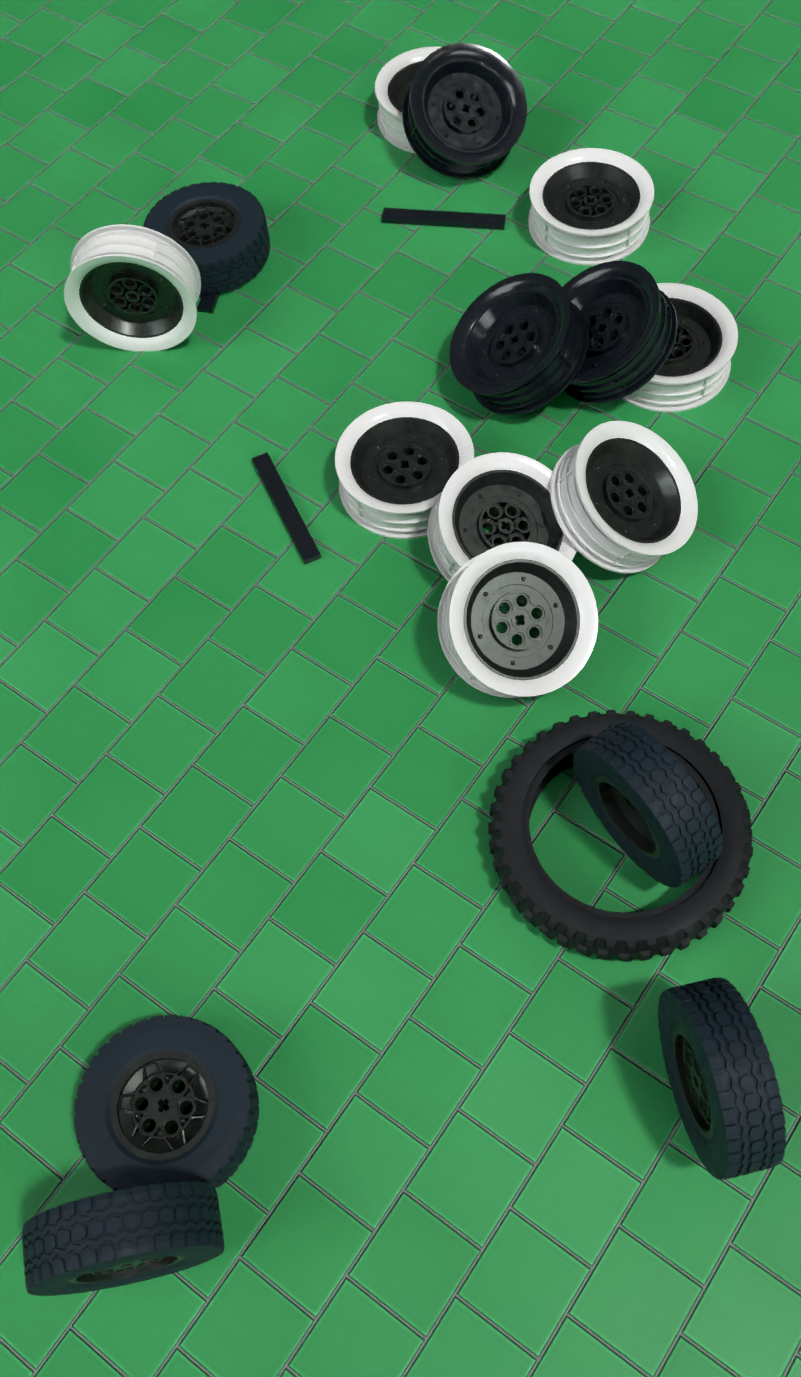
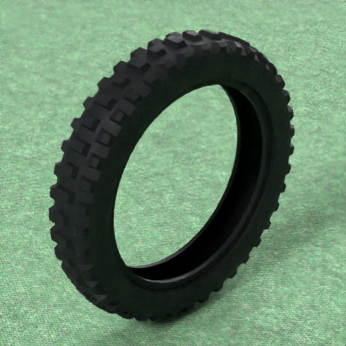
M607 710L606 714L593 711L589 712L587 717L581 718L575 715L570 717L569 722L553 724L550 731L542 730L537 734L534 742L529 741L523 746L521 755L514 756L511 760V768L503 771L501 775L502 784L497 786L494 792L496 802L491 803L490 816L493 817V821L488 823V834L491 835L489 849L490 854L494 856L493 866L495 871L498 872L503 890H506L508 896L511 897L510 901L520 913H524L523 917L535 928L539 926V931L550 940L556 938L557 944L568 949L572 947L577 948V952L588 957L596 954L597 959L611 960L613 957H618L619 961L631 962L634 957H638L640 961L652 959L655 954H659L661 957L672 954L674 948L679 950L688 948L691 940L695 938L700 940L705 937L707 929L709 927L716 928L723 920L722 914L731 911L735 905L733 899L740 896L745 886L742 883L743 879L748 877L750 870L748 865L753 855V847L751 846L753 837L749 809H747L746 800H744L742 795V789L739 783L735 782L736 779L731 774L732 771L728 766H724L720 761V756L715 751L710 752L711 749L706 746L703 740L700 738L695 740L690 735L689 730L685 728L679 730L671 721L665 719L664 722H660L654 719V715L646 714L642 717L639 714H635V711L628 710L625 714L616 713L615 710ZM622 720L634 723L652 734L685 767L688 774L692 776L697 783L696 785L703 792L705 799L709 802L723 837L721 855L704 868L701 876L688 891L674 901L659 908L635 913H619L598 909L584 904L563 891L541 866L531 842L529 829L531 812L539 795L557 775L573 766L574 752L608 726Z

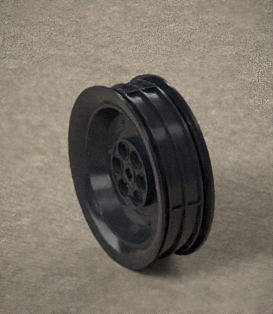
M471 43L446 45L427 56L413 77L402 109L405 135L415 154L434 171L457 179L481 177L501 165L520 138L527 118V99L517 73L496 52Z
M609 261L584 270L563 286L569 301L574 303L583 313L589 329V344L586 357L579 372L565 391L571 397L584 403H609L639 390L661 369L669 357L676 340L677 314L671 300L664 292L659 290L653 276L641 265L629 261Z
M523 273L508 277L492 285L479 295L460 318L450 344L449 358L452 372L457 381L467 390L473 392L477 401L493 413L508 416L534 411L561 394L579 372L588 350V324L581 310L569 301L563 287L553 278L538 273Z

